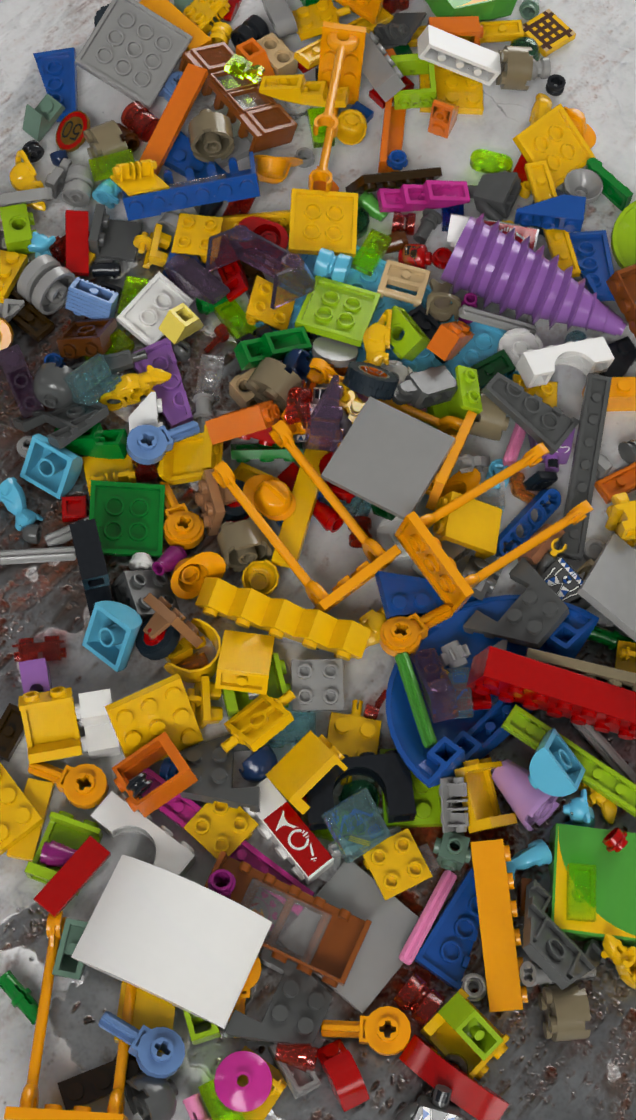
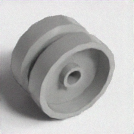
M40 255L32 260L21 273L17 283V292L27 302L32 303L42 314H53L66 304L68 288L76 277L66 267L61 266L60 262L51 255Z

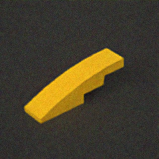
M304 74L263 76L259 87L260 94L287 102L325 107L329 90L327 81H305ZM338 87L334 108L347 107L350 96L349 87Z

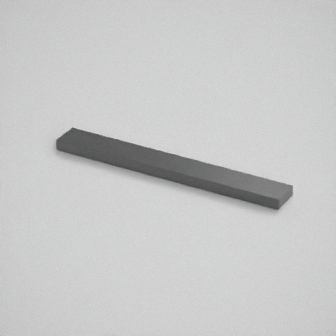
M592 373L587 374L563 517L585 500L590 505L592 503L612 377ZM590 512L586 514L587 517L576 525L570 524L563 529L565 533L559 540L558 550H561L565 544H567V549L563 553H558L557 557L562 556L563 558L577 561L583 559Z

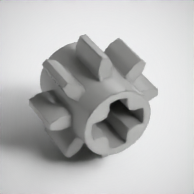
M455 640L440 648L442 654L438 656L442 668L448 666L454 671L468 664L466 658L471 653L467 644L460 645L458 640Z

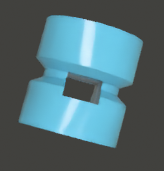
M321 248L316 259L313 276L330 277L331 280L346 283L352 264V256L342 253L336 256L334 251Z

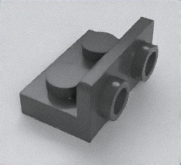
M471 555L462 576L465 578L475 574L490 563H487L482 558ZM503 568L472 588L474 591L472 596L483 601L487 592L492 594Z

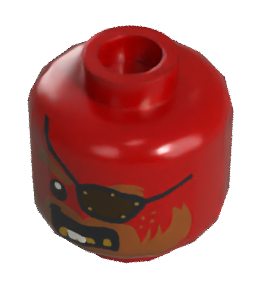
M406 244L403 249L399 250L398 262L426 270L427 265L431 266L432 253L428 252L424 244Z

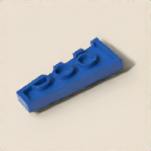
M74 47L33 53L46 92L66 108L56 120L57 122H61L69 113L78 111L77 65L74 62L77 57Z
M180 131L163 165L186 177V166H192L196 179L208 177V162L200 161L194 157L189 138ZM214 161L217 175L227 173Z
M606 230L569 233L581 271L580 275L582 279H586L585 284L591 294L597 292V299L599 301H615L606 283L614 274Z
M378 571L375 574L386 620L396 616L408 617L415 612L421 617L444 604L426 578ZM471 596L466 603H469V602H472V601H475V600H478V599L475 598V597H473V596Z
M473 868L468 869L414 959L416 963L456 992L462 986L463 981L461 980L463 979L465 969L468 967L471 958L469 956L479 932L478 927L480 923Z

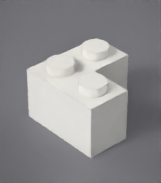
M110 688L79 693V703H75V712L79 727H84L85 736H81L82 751H88L90 760L121 755L120 744L104 707L113 703Z

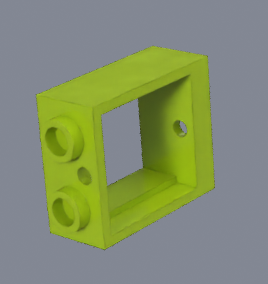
M418 53L392 55L391 59L395 63L393 67L397 66L404 76L429 74L430 88L400 90L393 96L394 110L432 107L434 99H437L434 64L419 59Z

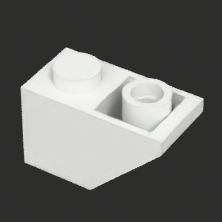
M151 392L128 417L129 433L140 425H152L157 428L163 426V422H159L158 413H163L162 398L157 399L156 392Z

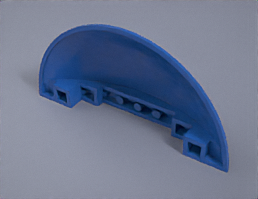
M520 595L494 596L484 598L483 601L475 600L466 603L451 618L428 630V636L421 640L418 651L409 656L423 699H432L423 691L428 692L430 684L444 671L440 669H450L448 666L444 668L441 666L438 656L442 654L440 648L452 641L458 640L460 645L467 644L471 655L466 658L468 664L461 667L468 668V670L460 668L454 671L448 670L450 675L438 687L461 685L450 683L467 684L473 657L487 647L494 646L501 640L507 639L498 637L491 639L484 637V634L476 632L469 634L464 631L463 625L476 610L495 621H499ZM564 602L568 606L570 614L542 647L536 650L575 658L595 628L599 617L580 607ZM507 641L506 651L525 657L526 651L530 647ZM395 663L391 672L386 692V716L392 741L406 766L428 788L439 785L440 778L455 776L454 770L464 767L463 762L474 759L481 760L503 742L510 733L501 728L515 705H518L530 714L533 710L522 707L523 704L515 701L513 703L500 701L498 699L499 696L490 694L492 708L472 710V713L453 712L452 714H439L440 708L438 709V703L435 700H424L425 705L431 701L436 706L434 710H431V713L430 710H427V712L432 714L429 715L438 742L433 747L426 749L423 746L397 663ZM437 688L432 691H429V693L435 699L438 700L437 693L435 692Z

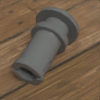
M430 208L423 210L421 224L413 236V239L420 244H425L432 230H435L437 224H441L443 221L442 216Z
M636 440L624 441L618 446L619 454L626 463L631 464L636 461Z

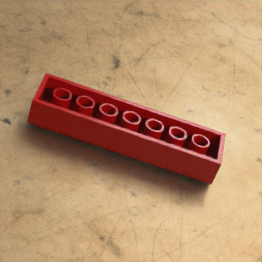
M493 646L487 647L473 657L467 687L473 688L474 692L481 695L492 694L499 696L498 699L507 703L515 701L523 704L522 707L529 710L540 709L546 711V714L551 717L571 719L570 722L576 725L588 724L594 726L596 731L603 733L613 732L624 740L636 739V692Z

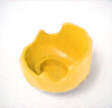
M355 109L342 111L337 117V139L346 145L360 143L367 131L365 116L362 112Z
M265 559L252 561L243 570L241 581L244 588H252L269 596L277 589L280 576L277 567Z

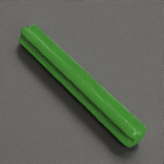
M407 652L397 654L395 660L423 746L428 749L438 742L410 657Z

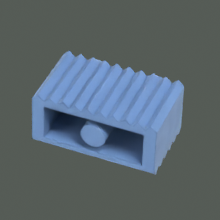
M80 277L75 278L68 288L65 309L72 311L77 316H85L90 319L114 318L119 293L110 291V289L101 287V285L93 284L88 280L80 279Z

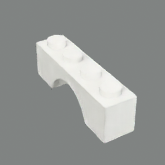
M603 336L596 338L588 337L581 341H568L562 345H549L542 349L526 350L522 353L516 368L528 389L548 384L555 372V366L570 365L581 370L587 376L588 373L598 374L606 372L615 358Z
M111 791L91 814L92 821L97 823L99 828L112 838L130 832L146 836L156 848V857L153 865L184 877L196 862L195 855L193 854L195 850L186 842L182 841L179 843L173 839L174 834L164 825L158 827L151 822L153 818L150 815L144 817L140 811L133 812L125 799L127 797L124 794L120 793L117 795Z

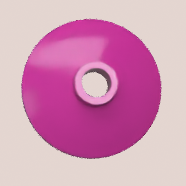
M234 1052L224 1058L216 1070L214 1078L215 1091L220 1101L229 1109L237 1112L252 1111L261 1106L270 1094L272 1087L270 1068L263 1058L253 1052ZM241 1075L248 1077V1084L244 1087L239 1086L237 1083V1079Z

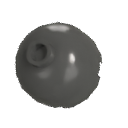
M54 362L42 364L38 367L33 381L35 397L48 408H67L79 396L82 383L81 378L68 366L63 365V368L55 366L56 363Z
M141 1072L125 1081L127 1084L125 1085L124 1092L133 1115L138 1113L143 1120H171L176 1112L177 1101L175 1096L178 1095V1090L171 1079L155 1078Z

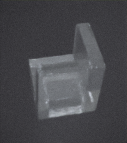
M505 481L499 483L497 489H489L478 496L479 501L502 509V514L505 508Z

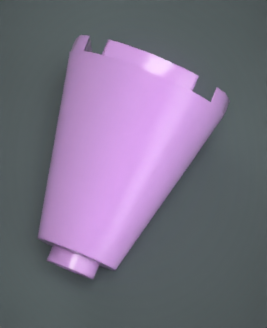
M509 759L505 761L499 760L502 761L503 766L491 770L493 772L492 779L524 828L532 831L534 830L531 827L533 824L536 823L538 826H541L560 805L556 802L558 797L535 789L528 779L529 770Z

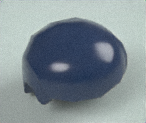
M294 348L285 355L282 363L286 365L284 370L290 374L294 371L300 377L303 383L301 387L307 384L309 379L306 376L310 369H312L309 367L310 362L306 359V356H310V354L303 349Z
M269 744L258 749L242 763L244 770L239 769V772L243 779L251 783H257L267 778L265 775L278 763L276 754Z

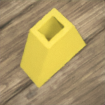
M181 303L168 311L158 329L175 345L202 329L204 325L184 303Z

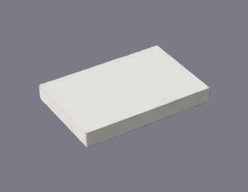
M159 271L117 316L116 321L144 345L149 346L160 341L164 336L158 328L168 311L181 303H184L189 308L194 300Z

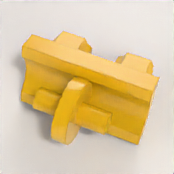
M155 224L154 232H151L149 237L147 232H142L141 235L134 237L133 245L138 248V253L143 254L145 252L143 268L149 269L152 264L163 267L167 261L168 253L158 250V247L167 250L172 236L162 232L163 225Z
M201 676V681L195 683L194 688L187 689V696L199 729H203L207 724L219 723L223 719L222 708L211 706L210 700H219L221 698L222 689L215 688V683L210 682L209 676Z

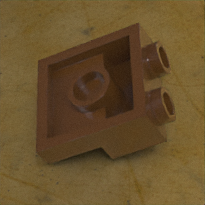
M116 318L73 321L56 340L61 357L77 359L82 356L94 358L103 356L112 345L110 336L118 327Z

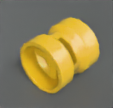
M222 21L213 24L211 34L209 35L212 39V44L225 42L229 45L230 34L233 31L229 24Z

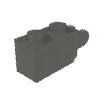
M445 365L429 367L419 372L414 371L406 376L404 382H400L397 387L399 391L394 393L392 400L397 405L410 403L413 407L421 410L451 401L458 389L457 381Z

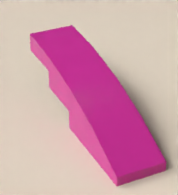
M426 180L423 185L403 184L400 189L379 188L377 191L380 212L423 211L426 208H446L470 202L467 181Z

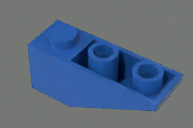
M563 194L516 209L514 224L524 227H542L547 230L559 229L566 232H581L586 197Z

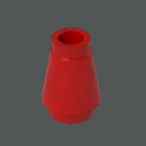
M318 499L316 500L312 513L326 531L333 533L339 530L344 521L333 507Z

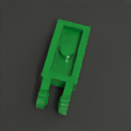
M594 157L589 158L586 163V169L597 173L602 179V194L623 211L630 204L633 193L628 187L617 180L612 173H609L602 167L601 161Z

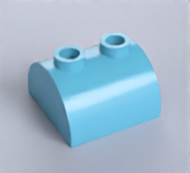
M38 433L32 436L20 477L60 500L75 485L82 470L83 459L66 448L59 449L50 445L48 438Z
M95 602L82 646L116 672L124 670L128 665L142 623L141 616L131 607L119 602Z
M553 728L543 736L530 761L528 779L535 789H539L551 796L563 797L577 791L586 769L557 730Z

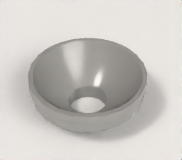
M580 168L572 170L566 175L563 190L568 195L577 196L575 191H584L586 193V204H590L600 197L603 190V182L597 173L589 169Z

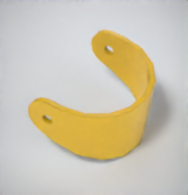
M193 618L191 623L212 642L217 654L208 665L201 669L188 670L172 663H165L164 669L171 675L178 673L181 680L187 683L200 682L201 676H209V679H211L217 672L221 650V641L217 631L207 622Z

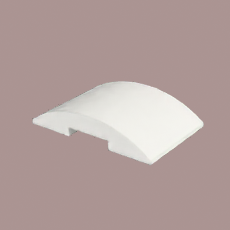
M122 854L71 958L113 978L129 983L171 1003L175 1007L225 1029L272 922L200 884L150 863Z

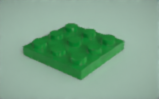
M91 480L89 520L95 519L103 555L132 557L135 553L139 552L147 553L151 558H159L162 555L165 485Z

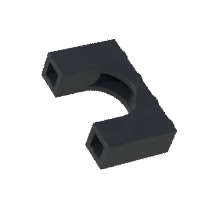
M80 519L75 523L69 524L91 618L95 602L113 601L96 521L95 519Z
M396 749L377 755L373 752H364L356 757H349L343 754L345 758L342 762L348 769L344 772L338 765H335L305 795V802L311 807L306 812L308 828L311 831L326 830L329 827L330 829L335 828L336 824L330 822V813L335 815L333 812L335 810L333 791L341 780L352 775L367 776L381 787L385 799L388 823L414 821L416 816L411 772Z

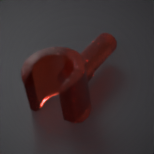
M220 324L214 329L216 337L204 349L207 354L220 341L226 342L229 339L228 329L224 324Z
M383 690L375 702V706L366 704L363 714L365 718L377 719L382 703L386 699L387 690Z

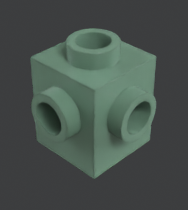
M456 831L443 833L441 838L436 837L432 853L436 854L434 864L440 865L441 868L446 870L460 871L464 862L469 863L471 859V847H468L470 838L465 837L463 832ZM450 847H453V848H456V849H459V850H458V851H453V850H451Z

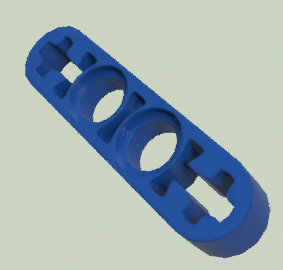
M553 488L542 489L499 534L495 554L497 557L498 555L504 556L529 540L561 504V495L558 490ZM533 509H536L538 512V518L535 522L531 518V511ZM519 524L523 527V535L520 538L516 534V528Z

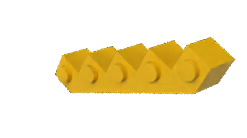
M205 577L195 603L196 606L203 609L202 613L213 618L220 616L235 621V624L244 628L251 626L266 631L270 636H275L278 639L285 637L300 642L304 647L312 650L319 648L334 653L336 657L346 661H350L351 658H362L371 633L370 629L353 620L336 619L319 609H304L286 599L270 598L252 588H238L216 577Z

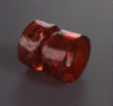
M140 101L130 103L121 115L122 124L137 134L142 142H149L160 120L152 112H149Z
M415 972L392 1001L403 1011L410 1010L411 1018L423 1027L446 998L434 988L428 989L427 982Z

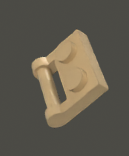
M387 259L377 293L381 294L380 298L388 297L414 304L413 307H418L422 304L431 271ZM388 284L417 292V294L415 296L412 294L389 289L386 287Z

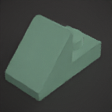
M47 93L35 109L28 104L26 105L22 129L40 142L66 108Z
M66 918L52 975L75 980L81 979L86 964L71 958L88 922Z

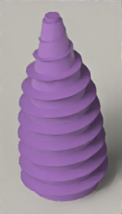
M484 213L477 219L470 216L440 278L453 285V295L461 289L468 291V293H474L476 296L484 298L483 310L491 303L499 304L500 315L505 310L512 309L515 310L516 320L523 314L531 315L532 326L539 319L549 320V330L555 323L567 324V331L572 326L585 328L586 331L591 329L614 336L616 334L622 335L627 323L623 322L624 319L610 310L609 306H605L597 299V292L591 294L585 288V278L579 282L572 278L573 265L564 271L558 267L559 254L549 261L544 257L545 245L534 251L529 248L530 236L521 243L515 240V227L507 234L499 231L500 219L492 226L484 223Z

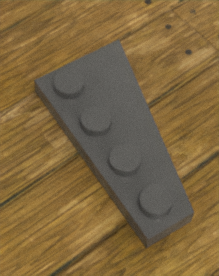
M499 372L481 390L538 444L543 442L551 455L559 449L579 423L578 419L574 417L570 419L562 414L563 411L556 406L552 408L542 402L543 399L536 394L533 396L524 391V387Z

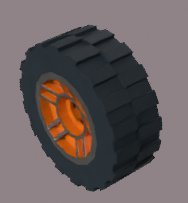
M357 361L349 363L343 380L345 386L367 397L371 396L382 400H391L399 382L398 377L392 372L370 363Z

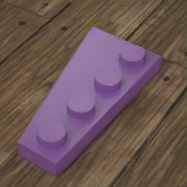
M164 338L138 350L142 351L145 349L148 359L134 362V370L137 374L146 372L147 365H152L154 368H159L172 374L168 381L161 385H155L152 389L156 392L157 399L162 398L163 413L161 414L169 427L172 429L193 421V415L186 391L184 390L171 341L168 338Z

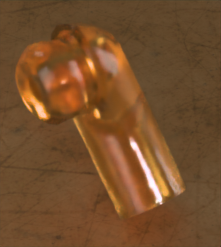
M517 472L509 479L511 493L514 497L528 504L536 495L525 489L523 482L525 476L523 473Z

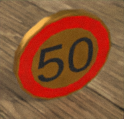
M73 111L62 119L56 132V143L61 150L72 152L85 142L83 131L90 128L88 115L82 111Z

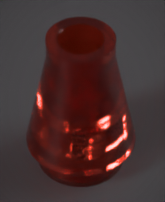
M278 1043L275 1061L283 1062L303 1072H307V1070L314 1071L318 1047H313L312 1043Z

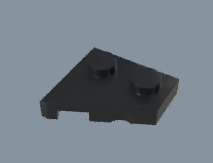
M628 336L608 344L615 359L608 370L598 373L599 375L623 377L630 366L636 361V347Z

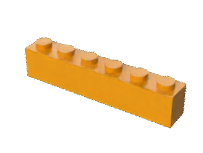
M503 839L470 842L489 1012L523 1010V1003H528L526 986L520 985L519 974L520 967L523 964V957H517L516 946L521 945L519 928L514 929L513 917H518L516 900L510 901L509 889H515L513 872L507 873L506 862L511 861L510 846L504 845Z

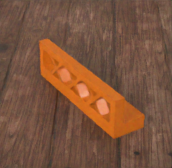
M393 97L385 103L378 173L400 171L394 170L387 165L390 153L394 150H402L406 109L394 110V106H392Z

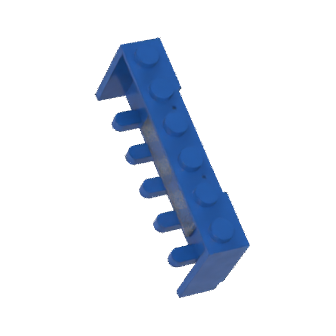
M253 151L249 152L251 169L239 171L236 158L231 157L228 160L230 173L217 175L215 163L210 161L207 163L208 177L196 179L194 168L186 166L185 175L187 181L174 183L172 172L170 170L164 171V182L170 189L128 196L123 191L122 199L128 221L226 200L227 202L259 197L260 189Z

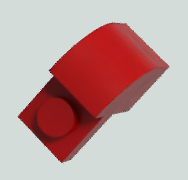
M340 1038L315 1050L316 1057L326 1073L332 1091L344 1112L370 1099L360 1071L349 1049L346 1050Z

